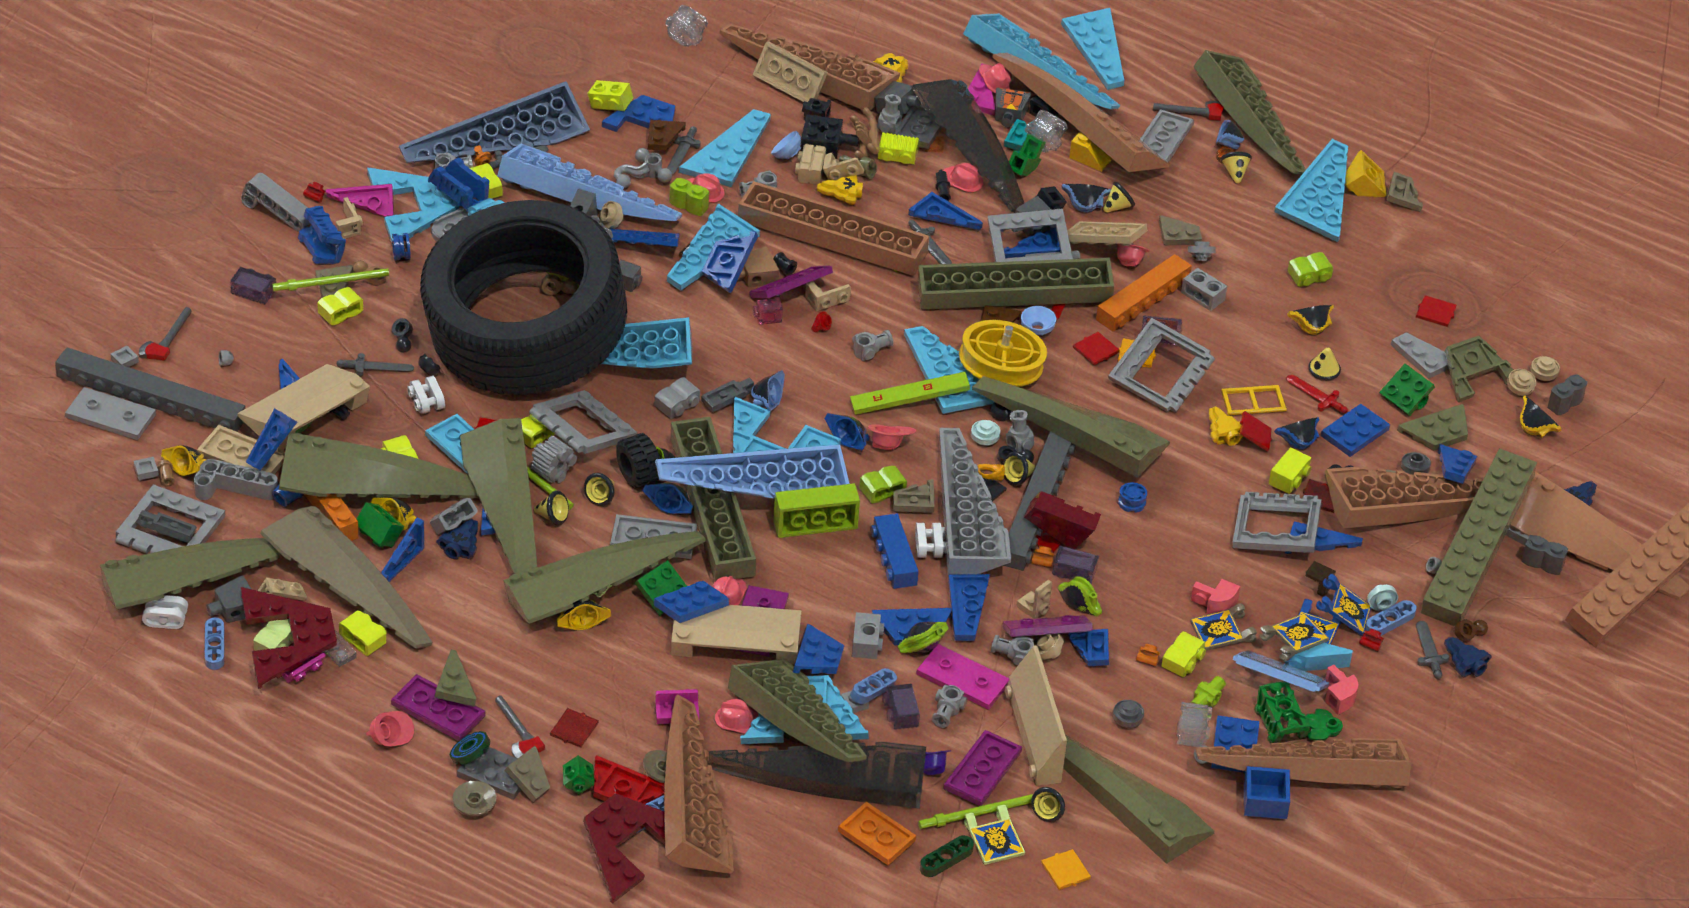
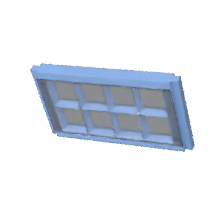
M1249 650L1234 655L1232 659L1239 665L1313 692L1321 691L1329 686V682H1326L1325 678Z

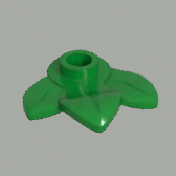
M1316 709L1315 714L1305 715L1307 724L1312 728L1308 736L1310 740H1326L1329 736L1335 737L1339 735L1343 729L1342 721L1333 717L1331 712L1325 709Z

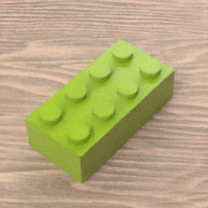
M853 483L775 492L773 521L778 538L858 529L860 499L856 485Z

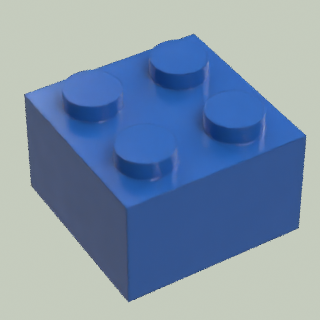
M1247 766L1244 779V816L1287 819L1290 806V770Z

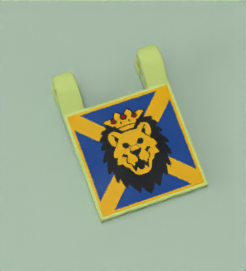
M1006 805L997 806L996 816L999 821L977 826L974 813L965 814L964 825L969 830L984 865L1025 855L1024 848L1010 820Z

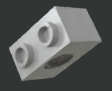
M856 612L852 657L877 659V653L882 651L883 639L879 638V635L883 636L884 623H880L881 614Z

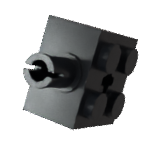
M806 115L800 151H803L805 144L814 145V147L816 145L824 146L826 154L832 153L835 159H837L839 148L842 144L858 147L859 138L857 135L843 133V119Z

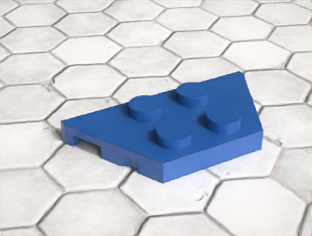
M752 231L750 236L743 238L737 235L730 239L716 241L702 269L703 275L727 292L732 293L758 238L757 232Z
M951 608L872 610V614H881L880 623H884V633L889 636L894 646L900 644L915 624L919 622H947L952 612Z
M807 624L793 673H800V669H811V674H836L845 645L812 625Z

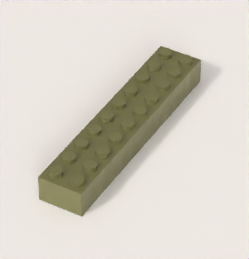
M1110 258L919 265L918 267L921 309L985 307V305L1018 306L1104 302L1114 294Z
M711 417L671 422V442L676 458L722 454ZM685 484L689 500L693 505L692 509L699 532L706 540L703 542L714 580L716 581L725 576H733L734 579L755 576L756 557L735 492Z
M1499 448L1423 599L1422 614L1453 626L1464 620L1535 477L1537 462Z

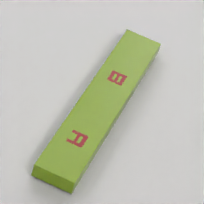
M960 372L850 396L854 414L857 415L970 390V384L966 372Z

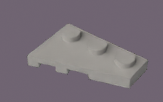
M1407 332L1392 339L1391 346L1428 379L1449 369L1444 351Z

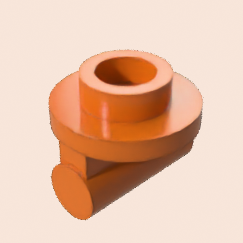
M479 145L475 146V165L479 166L489 163L492 159L491 153L483 152Z
M1039 546V549H1035L1032 564L1052 568L1054 553L1051 552V548Z
M1145 644V647L1140 646L1136 661L1157 666L1160 652L1157 651L1158 647L1150 644Z

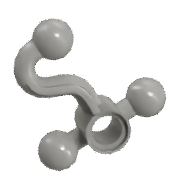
M639 148L635 153L637 161L643 163L642 165L632 166L625 164L619 166L614 171L616 183L624 186V189L630 186L631 179L628 175L622 173H627L636 178L658 177L659 181L667 183L672 179V172L667 168H662L661 155L649 153L645 148Z

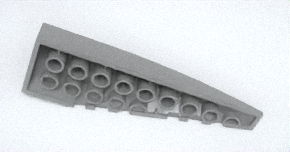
M939 428L948 577L949 574H980L1011 563L1009 532L1007 528H1004L1002 517L997 513V507L991 500V494L982 475L978 472L977 464H974L972 460V454L967 449V443L960 428Z

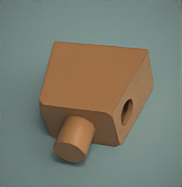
M767 247L752 251L743 267L739 278H743L748 287L764 286L779 280V269Z

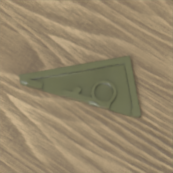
M451 649L436 688L435 698L475 707V693L457 651Z

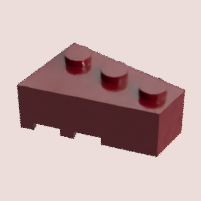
M1040 491L1030 501L1024 518L1074 551L1095 531L1101 514L1097 512L1091 514L1082 510L1083 507L1079 505L1073 507L1064 503L1065 500Z

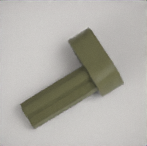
M842 155L839 157V162L849 160L852 158L846 155ZM864 156L860 160L864 173L860 175L872 179L876 174L877 164L873 159Z

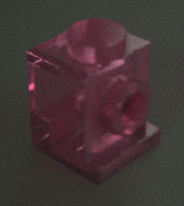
M779 295L775 296L774 299L757 300V306H753L754 318L757 317L759 325L782 323L783 307Z

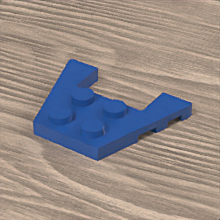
M641 95L631 101L625 111H616L602 121V127L617 132L625 121L649 128L650 120L674 121L675 105Z

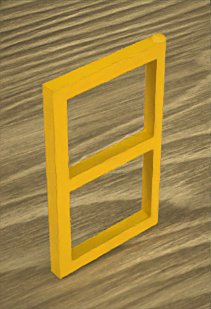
M1279 385L1221 389L1228 415H1242L1244 411L1249 414L1287 411ZM1276 391L1280 407L1259 408L1254 392ZM1249 393L1254 409L1232 410L1227 394Z

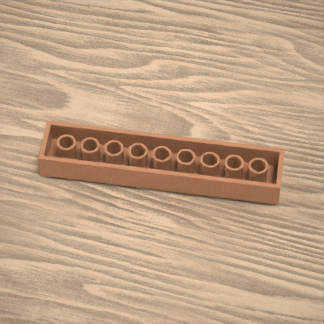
M755 181L752 182L738 204V216L752 226L912 276L915 275L919 265H921L928 253V235Z
M1689 503L1581 599L1569 612L1565 621L1594 647H1597L1689 563Z

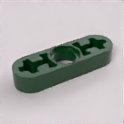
M965 835L958 836L924 856L920 861L921 874L926 877H934L969 857L973 853V839ZM948 853L953 857L951 859H944L941 855Z

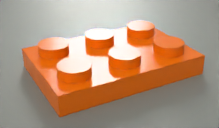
M865 802L838 826L839 833L886 865H890L916 841L914 833L868 802Z

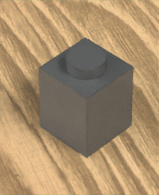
M620 259L619 263L624 288L626 291L633 292L636 286H639L642 282L641 267Z

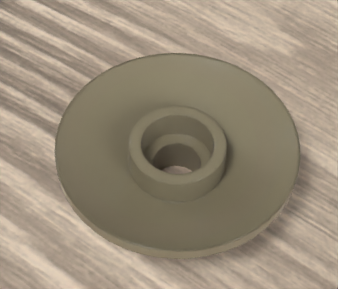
M653 750L648 752L643 759V767L648 775L662 783H665L667 752Z
M468 781L455 789L453 804L463 814L471 816L482 815L489 812L495 806L496 792L485 782Z

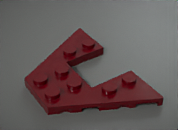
M240 587L246 625L289 619L294 646L252 651L258 689H261L263 684L276 677L278 679L285 672H291L303 665V661L314 656L315 658L322 654L323 651L337 646L331 608Z
M616 793L587 814L583 820L585 828L589 833L590 843L594 847L595 858L603 874V881L609 891L612 904L643 881L645 877L617 847L644 827L665 846V811Z

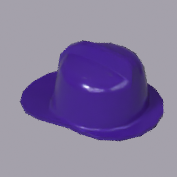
M951 750L938 752L902 751L905 754H914L918 769L925 775L943 773L946 766L947 752H951Z

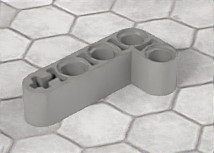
M257 173L245 184L241 200L246 207L252 209L258 203H261L296 231H300L310 224L304 217L305 209L308 207L265 174Z
M215 459L205 460L194 477L195 496L200 500L210 499L217 488L272 500L274 499L272 491L278 486L277 476L273 473Z

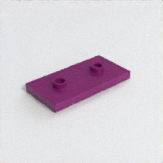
M830 265L812 266L751 290L749 293L751 298L777 297L782 295L783 292L800 285H805L811 281L815 282L816 279L833 273V269Z
M748 585L742 606L785 609L789 593ZM737 650L770 657L771 652Z
M1084 615L1003 621V629L1011 637L1093 630L1092 622Z
M418 674L391 699V705L457 741L464 738L485 717V710L476 705L474 707L435 698L438 685Z
M984 730L944 783L943 789L978 806H982L1021 754L1022 746Z

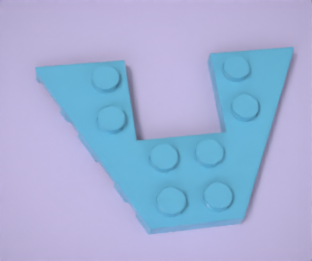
M367 168L371 185L392 184L393 195L413 192L420 210L418 212L384 217V223L391 243L393 240L392 234L402 235L403 233H408L410 239L416 233H421L428 229L430 224L437 218L459 210L458 203L443 191L437 190L434 184L428 182V177Z
M737 397L734 398L733 453L786 449L755 436L770 417V411ZM805 425L788 449L841 445V438Z
M829 675L807 676L809 685H814L816 688L815 693L823 697L822 702L829 705L839 718L838 723L845 726V733L851 734L853 740L869 739L868 730L864 729L859 722L858 716L854 715L851 706L846 700L844 701L840 691L833 685ZM759 714L751 722V727L746 734L740 736L741 744L783 743L784 731Z

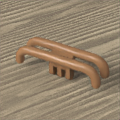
M868 107L863 108L862 112L868 119L870 130L865 127L856 115L850 117L855 126L856 135L859 138V150L855 151V156L858 160H861L864 156L868 157L867 148L873 154L880 152L877 122Z

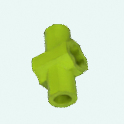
M1216 676L1210 683L1202 681L1194 692L1195 698L1190 702L1191 708L1199 713L1207 705L1210 707L1216 706L1222 696L1221 690L1226 686L1224 679Z

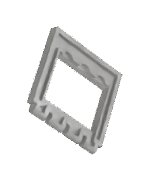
M1063 209L988 216V226L995 262L1073 259ZM1043 226L1056 227L1061 253L1005 258L1001 233L1005 230L1022 231L1024 228L1029 227L1033 230L1041 229Z
M1151 318L1108 377L1109 380L1167 413L1169 410L1177 412L1184 402L1183 399H1186L1195 386L1193 384L1196 385L1205 374V370H1208L1215 358L1211 355L1209 349ZM1162 338L1195 356L1166 397L1132 379Z
M585 390L534 404L533 408L529 411V414L550 431L555 432V435L565 443H568L578 453L583 452L586 454L617 445L618 441L638 433ZM578 406L585 409L591 418L599 420L600 425L605 429L613 432L588 439L556 414L555 411Z
M153 484L116 531L115 542L127 547L132 545V549L146 554L183 547L135 529L142 510L148 512L153 505H162L167 507L168 511L184 513L187 518L203 520L204 524L187 546L202 544L208 540L225 518V510Z
M1245 492V495L1240 497L1233 548L1314 553L1321 511V499L1314 495H1304L1303 498H1300V495L1284 494L1283 497H1280L1278 493H1263V496H1260V492ZM1252 509L1309 513L1306 534L1292 536L1290 533L1272 535L1270 532L1253 534L1250 531H1246L1249 511Z

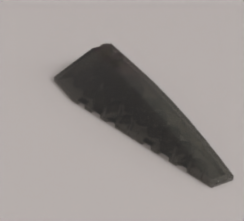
M947 79L913 84L911 88L928 114H934L936 117L934 121L946 129L945 134L953 141H956L955 146L972 165L976 164L979 167L978 173L990 180L989 186L999 192L998 196L1011 212L1015 213L1016 209L1024 204L1017 180L994 130L976 103L975 97L969 92L966 83L961 80Z
M876 742L875 745L866 746L865 743H857L867 757L866 760L853 762L840 760L810 746L788 747V750H779L778 747L769 748V751L757 752V749H748V751L741 753L738 750L709 751L708 764L715 771L785 790L834 799L920 809L926 746L890 742Z

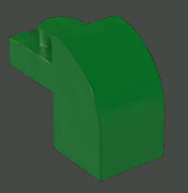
M1028 134L1021 150L1013 151L1006 168L1021 176H1028L1040 164L1042 159L1039 157L1046 142L1032 134Z

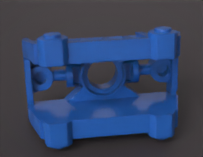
M461 158L450 161L445 169L442 166L434 169L428 177L429 183L434 184L437 190L443 191L456 201L458 206L464 207L467 212H469V207L488 199L490 181L486 177H480L467 167Z
M323 206L306 208L304 217L310 222L311 226L299 231V241L304 242L313 256L312 260L314 263H340L346 240L341 236V231H338L337 227L334 226L329 214L323 210Z

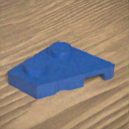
M1108 629L1068 633L1070 642L1088 666L1109 665Z

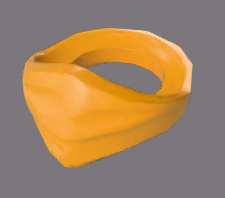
M977 465L978 472L983 478L1003 481L1005 475L1004 465ZM981 470H990L994 473L984 474Z

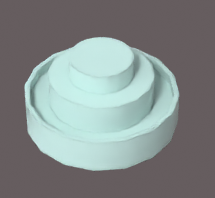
M980 420L973 424L971 437L978 444L992 445L1000 438V428L993 421Z
M1378 585L1369 592L1367 600L1373 610H1386L1397 602L1398 594L1392 585Z

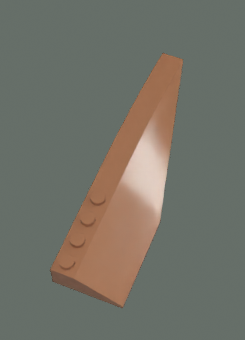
M1009 53L993 54L995 60L1128 172L1169 167L1170 164L1124 125L1103 112L1058 78Z

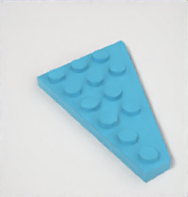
M1331 139L1275 206V213L1338 242L1341 231L1348 146Z
M924 326L904 329V336L926 380L966 372L970 390L935 398L943 414L994 403L989 398L972 390V386L980 379L965 369L959 359V351L950 345L946 346L940 342L939 337L930 333Z

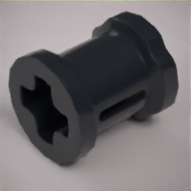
M779 252L773 258L777 267L786 276L793 274L797 268V262L785 257L786 255L783 252Z

